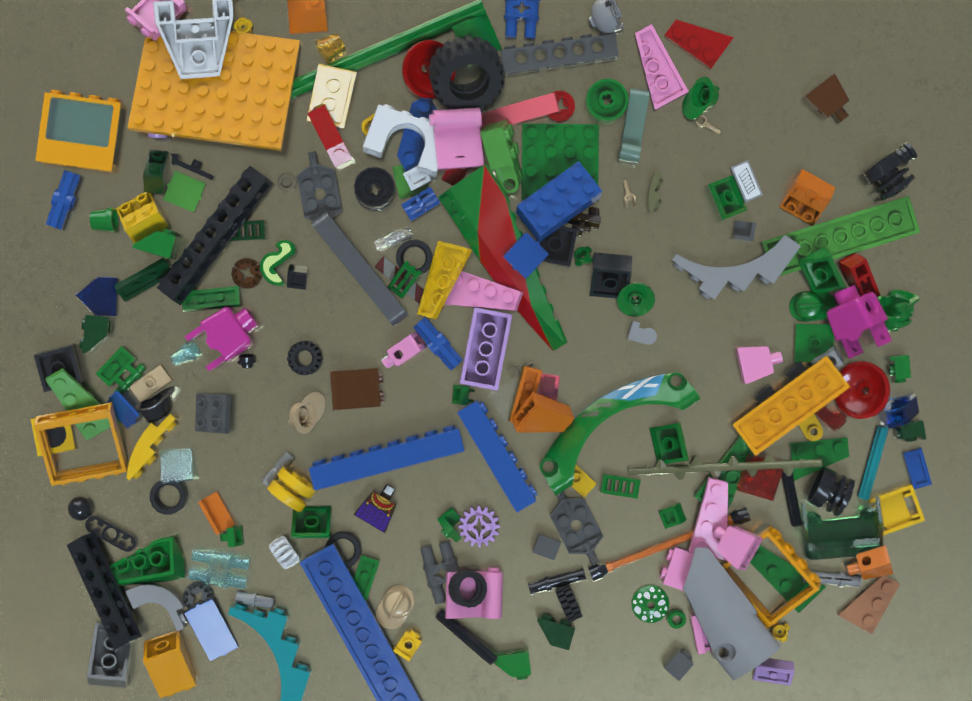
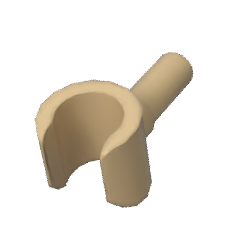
M700 115L705 122L699 124L696 121L697 126L700 128L706 127L719 135L721 130L707 122L705 115Z
M623 180L626 194L624 205L628 208V201H632L635 206L636 196L631 193L627 180Z

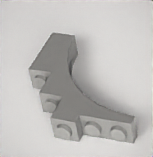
M784 235L763 256L749 263L733 267L704 266L689 261L679 254H676L672 260L675 262L673 266L682 272L685 269L691 273L689 277L698 283L701 280L703 282L699 288L702 290L700 293L708 300L711 297L715 300L728 281L731 282L730 287L739 293L742 290L744 292L757 273L760 274L759 279L767 285L770 282L774 284L801 246Z

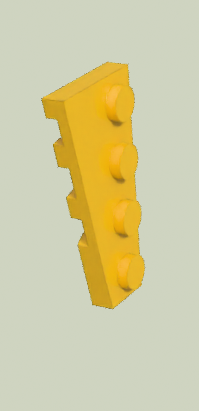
M442 241L437 242L417 312L418 315L437 319L472 249Z

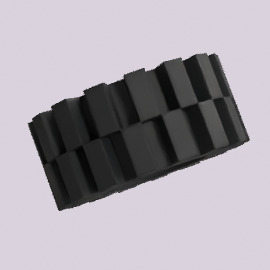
M300 341L290 347L291 349L287 353V361L293 372L299 375H310L320 368L323 360L322 352L315 343ZM304 350L312 355V361L307 366L301 365L297 359L298 354Z
M570 585L555 591L569 623L583 617Z

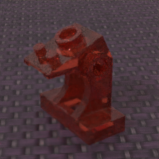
M827 405L815 412L836 433L850 419L843 412L832 413L827 408Z

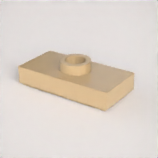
M159 365L131 385L130 389L141 403L171 382L172 379L163 366Z

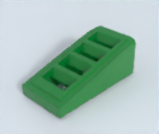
M603 473L600 493L638 499L641 480ZM608 479H612L610 490L607 489ZM616 480H619L618 491H614ZM623 481L627 482L625 492H622ZM631 482L634 483L633 494L629 493Z

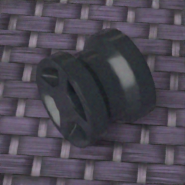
M905 142L902 148L894 150L903 159V166H906L909 160L918 157L916 151L908 142Z

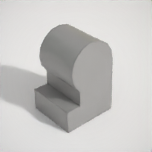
M632 321L627 337L628 340L648 345L656 341L657 333L654 329L639 328L640 322Z
M835 345L811 361L812 365H814L825 356H828L836 368L844 363V359Z

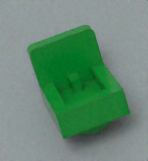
M450 508L437 520L443 527L441 532L447 539L451 537L455 542H458L462 537L453 526L460 521V516L453 508Z

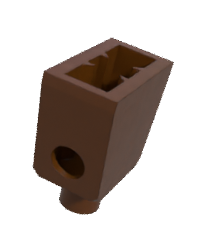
M835 74L803 98L825 119L833 114L839 122H842L849 116L842 107L849 99Z

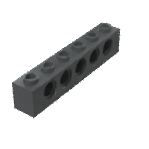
M603 32L599 33V36L592 37V34L581 35L580 39L573 40V37H565L560 42L545 40L540 45H535L534 42L523 44V47L520 48L511 45L501 50L505 75L618 59L619 57L616 34ZM598 42L602 45L603 49L596 52L592 49V44ZM580 45L583 47L584 52L577 55L573 52V47ZM561 48L564 50L565 55L563 57H556L554 50ZM543 51L546 57L543 60H538L535 58V53ZM524 54L527 60L524 63H519L516 60V56Z

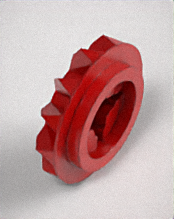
M565 91L552 92L555 93L557 102L559 103L562 98L563 106L568 109H561L558 114L553 113L548 115V117L554 121L569 119L575 110L573 97Z

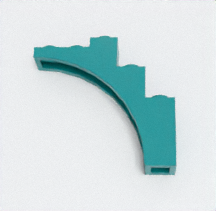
M236 603V606L232 605L228 615L242 620L255 629L272 650L281 678L280 701H302L312 670L308 669V666L305 664H294L301 642H298L297 638L286 635V638L282 637L289 615L285 614L286 611L280 608L271 609L267 616L264 611L258 609L251 611L243 604Z

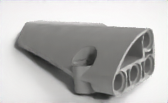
M695 548L683 590L711 647L712 658L719 662L734 681L759 666L777 652L781 646L758 618L754 606L708 548ZM720 648L725 650V655L722 658L718 654Z

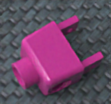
M854 285L834 294L839 306L828 310L827 318L836 341H842L849 359L864 353L858 339L865 329H870L877 347L892 341L884 323L888 318L875 293L870 292L860 296Z
M225 307L200 322L201 325L187 334L185 338L187 341H192L206 331L207 339L205 342L210 349H216L222 354L206 366L208 371H212L225 361L231 362L253 344L254 341L249 332L258 327V324L246 307L238 313H235L232 308Z

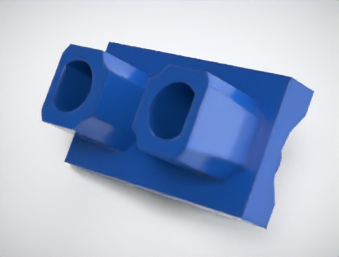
M429 187L401 204L409 219L413 221L440 204V201L432 188Z

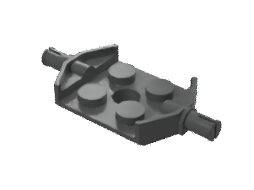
M316 151L308 152L310 164L296 176L304 218L314 221L326 211L333 219L342 212L335 169L320 165L317 162ZM319 188L325 191V197L320 200L315 197V191Z
M562 492L561 495H557L559 503L550 514V517L568 553L586 554L591 564L595 565V562L597 564L599 561L594 553V549L603 538V535L585 499L568 498ZM574 520H579L582 523V527L578 531L571 528V523Z

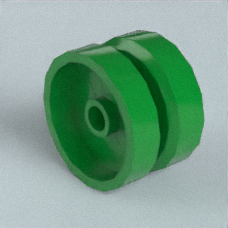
M609 78L598 80L592 84L587 92L585 100L586 110L590 117L597 122L605 124L615 122L621 118L627 109L628 93L617 80ZM603 99H609L610 103L608 105L603 104Z

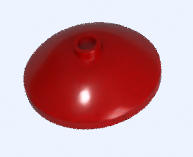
M434 40L420 41L413 45L404 57L402 64L404 82L407 88L419 97H436L428 70L431 65L430 60L432 56H436L435 51L439 47H444L441 42ZM423 65L425 66L424 71L421 70ZM455 72L452 74L450 78L452 82L455 77Z
M866 361L851 363L841 370L840 374L849 384L850 388L835 398L839 408L848 416L856 419H868L879 414L885 408L890 398V382L885 372L879 366ZM866 387H868L869 389L868 394H865L864 389Z

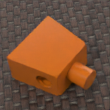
M886 545L856 555L858 562L847 564L849 575L861 573L863 580L893 574Z

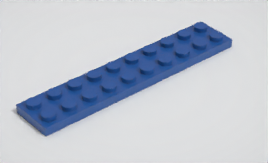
M333 543L299 562L376 701H422L335 544Z

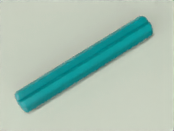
M877 427L858 495L860 499H870L889 431L887 427Z

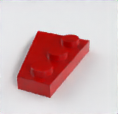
M675 20L664 35L709 69L714 66L734 38L680 20Z

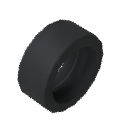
M417 239L404 242L396 253V262L399 269L404 264V252L408 248L416 246L424 251L426 260L422 267L415 270L417 272L420 270L421 274L425 273L432 263V252L429 246Z
M165 478L160 480L150 491L151 505L161 514L172 515L179 512L185 506L187 490L177 479ZM165 485H172L179 491V502L173 507H164L158 501V492Z
M338 532L328 539L325 547L339 539L349 540L354 546L353 556L351 559L344 561L347 568H349L359 560L361 544L354 534Z
M460 570L450 580L448 586L449 595L457 605L468 608L476 607L486 596L487 583L478 572ZM470 577L476 583L475 594L469 600H464L460 596L459 588L462 581Z

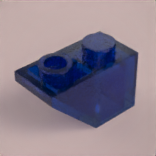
M916 394L888 401L885 408L880 412L881 421L889 429L908 424L919 413Z

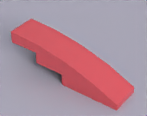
M550 93L481 113V128L483 130L487 124L507 119L509 124L515 125L559 112L560 109L555 93Z

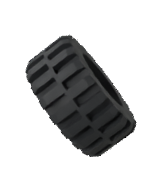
M464 36L461 39L455 37L453 38L454 41L443 43L444 47H439L435 51L436 56L433 55L430 60L431 65L428 72L434 94L443 106L447 105L448 109L480 108L482 110L485 108V105H491L494 102V97L498 98L501 94L500 89L504 88L505 71L497 50L487 40L482 42V39L477 36L474 39L471 36ZM473 64L484 68L482 74L471 83L457 84L450 80L452 74L464 65Z

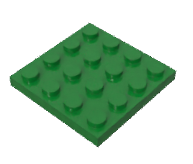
M522 123L521 201L530 197L578 161L598 185L599 124Z

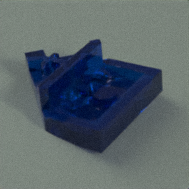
M96 277L75 296L94 315L116 316L117 291L114 285L117 284V278Z

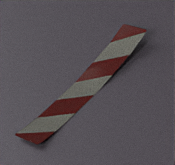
M384 256L375 265V268L391 281L400 270ZM404 272L401 274V276L399 277V279L396 281L395 284H396L397 286L399 285V283L402 281V279H403L404 276L406 275ZM410 277L402 286V290H404L411 281ZM415 282L407 294L420 304L424 289Z

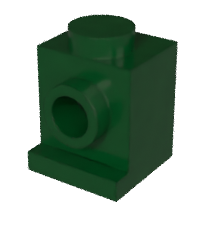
M923 420L897 423V428H895L897 440L905 439V442L917 441V437L925 440L926 434Z

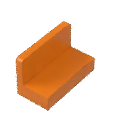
M218 491L198 502L216 535L236 525Z

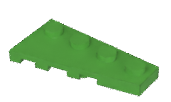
M64 369L46 377V382L66 411L100 405L94 396L82 388L81 384ZM108 418L75 424L86 441L110 428Z

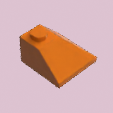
M287 0L290 34L328 32L326 0Z

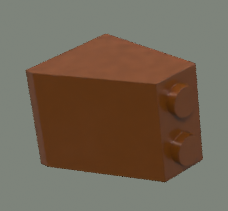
M379 368L330 372L333 410L380 407L381 402H385L384 391H380V383H383V372H379Z

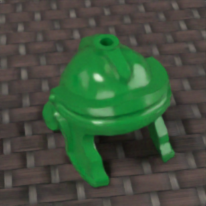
M892 290L890 296L881 295L877 297L888 320L884 321L887 330L897 332L898 329L912 322L910 317L913 316L915 303L920 300L919 296L904 290Z

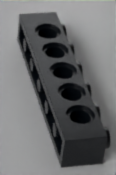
M95 533L81 536L67 545L68 550L114 650L141 638L142 635Z

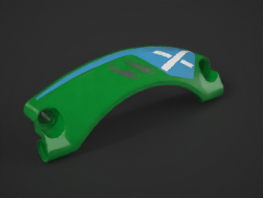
M678 372L651 376L617 388L586 407L574 418L566 430L558 435L542 458L540 470L548 485L557 496L573 485L575 466L580 451L591 433L606 419L627 408L646 404L667 405L686 410L701 400L694 387ZM675 375L681 379L678 386L671 384V378ZM546 461L554 464L551 471L543 469V464Z

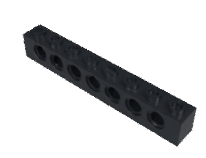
M252 166L244 170L241 178L231 187L228 195L219 203L216 211L208 217L206 224L196 233L195 238L184 249L181 257L173 263L171 270L161 279L157 289L181 306L274 183Z

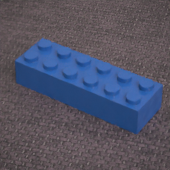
M476 400L457 413L517 513L536 502L535 496L538 494L532 484L528 486L526 482L528 477L523 468L518 469L515 464L518 460L513 451L508 452L506 448L508 443L504 436H499L496 432L498 426L494 419L491 418L489 420L486 415L488 409L484 402L479 403Z

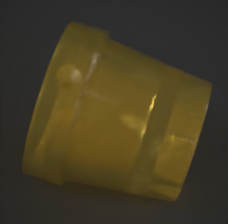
M337 33L315 41V45L326 63H329L333 58L346 50Z

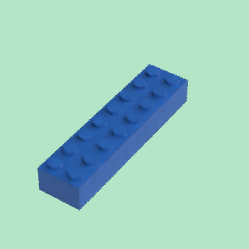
M455 425L444 427L443 432L439 433L436 430L425 432V436L418 438V435L406 437V441L401 443L399 439L390 441L386 447L382 448L380 444L371 446L367 452H363L362 449L352 451L348 457H344V454L333 456L329 462H326L325 459L314 461L312 463L313 466L308 468L314 491L464 452L465 446L460 427L455 428Z

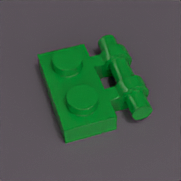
M121 346L95 374L109 387L116 382L119 386L115 391L118 390L122 394L130 389V385L136 378L139 379L142 376L141 373L146 367L141 363L136 368L132 366L136 358L125 347ZM128 370L131 374L125 380H122L120 376Z

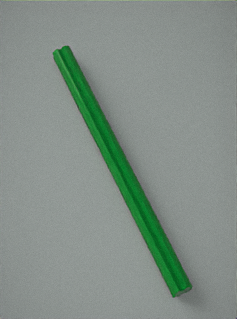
M476 0L327 65L351 71L359 70L410 48L420 41L431 39L452 30V26L486 15V10L482 1ZM317 69L294 79L291 98L313 89Z

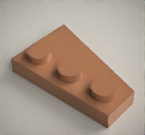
M887 576L878 577L860 596L855 598L849 606L837 615L873 634L900 584Z

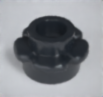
M241 354L237 363L242 368H251L256 363L254 354Z

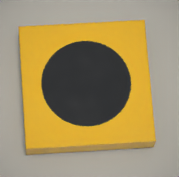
M34 418L31 419V424L34 434L37 455L39 457L42 456V452L34 428ZM72 425L46 429L53 454L77 449Z

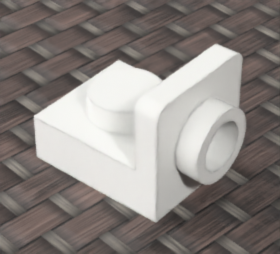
M418 166L403 173L411 191L436 179L434 176L419 172Z

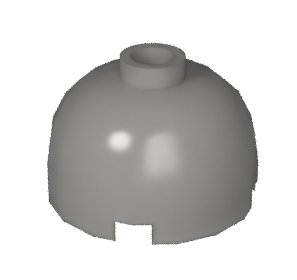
M596 0L593 3L591 17H589L593 28L597 27L599 31L607 34L624 29V22L620 24L619 20L622 14L615 0Z

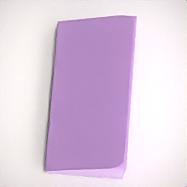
M768 658L754 668L753 680L791 686L795 671L794 662Z

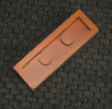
M522 366L508 421L512 422L513 416L533 392L537 393L542 370Z

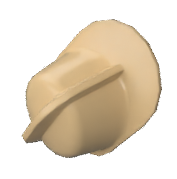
M312 392L302 402L294 404L289 412L288 423L295 426L297 431L302 434L309 433L325 412L326 400L320 392Z
M401 585L394 586L386 592L376 611V618L381 626L387 629H396L405 622L414 605L412 592L407 587Z

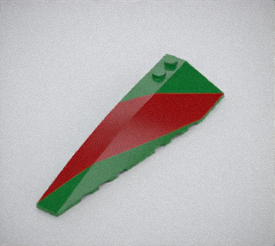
M485 164L449 188L438 198L495 283L523 293L517 311L552 351H555L566 344L567 340L559 320L555 319L553 315L554 308L552 303H549L545 293L547 291L545 286L541 285L538 277H540L538 269L536 268L525 279L517 270H513V266L503 258L509 249L522 237L523 232L516 225L515 220L517 218L515 213L510 210L508 196L488 165Z

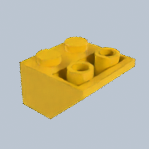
M141 193L134 199L116 208L123 228L133 243L142 240L156 231L160 232L169 227L152 193Z

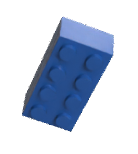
M578 161L518 204L516 213L536 239L541 242L599 200L602 190Z

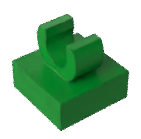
M453 384L452 404L468 405V403H473L474 400L468 398L469 392H474L475 390L469 388L470 386Z
M242 526L227 528L226 533L220 534L221 542L227 541L228 547L244 545Z

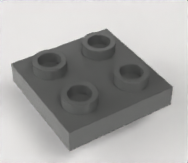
M196 393L195 431L229 434L231 395Z

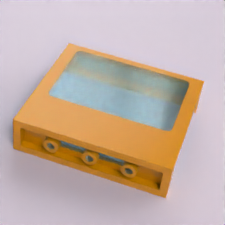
M51 90V93L45 92L35 161L115 173L116 165L113 162L121 108H124V104L120 103L119 99L108 98L106 101L100 100V96L89 95V98L81 97V94L70 92V95H62V91Z

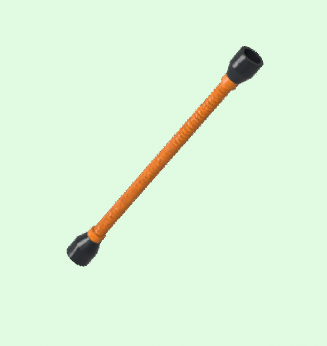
M746 507L740 508L728 516L727 526L744 524L751 521ZM693 532L686 533V535H681L679 538L677 537L670 541H665V543L663 542V544H658L649 549L647 548V550H642L640 553L624 557V559L622 558V560L592 565L588 569L593 582L603 578L609 572H612L614 568L616 569V567L619 568L628 563L630 564V562L632 563V561L635 562L637 559L653 555L655 552L658 553L667 548L669 549V547L671 548V546L674 547L685 541L687 542V540L692 539Z

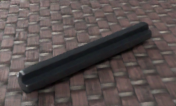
M440 610L436 614L435 618L489 665H493L496 662L497 656L454 619H446V612Z

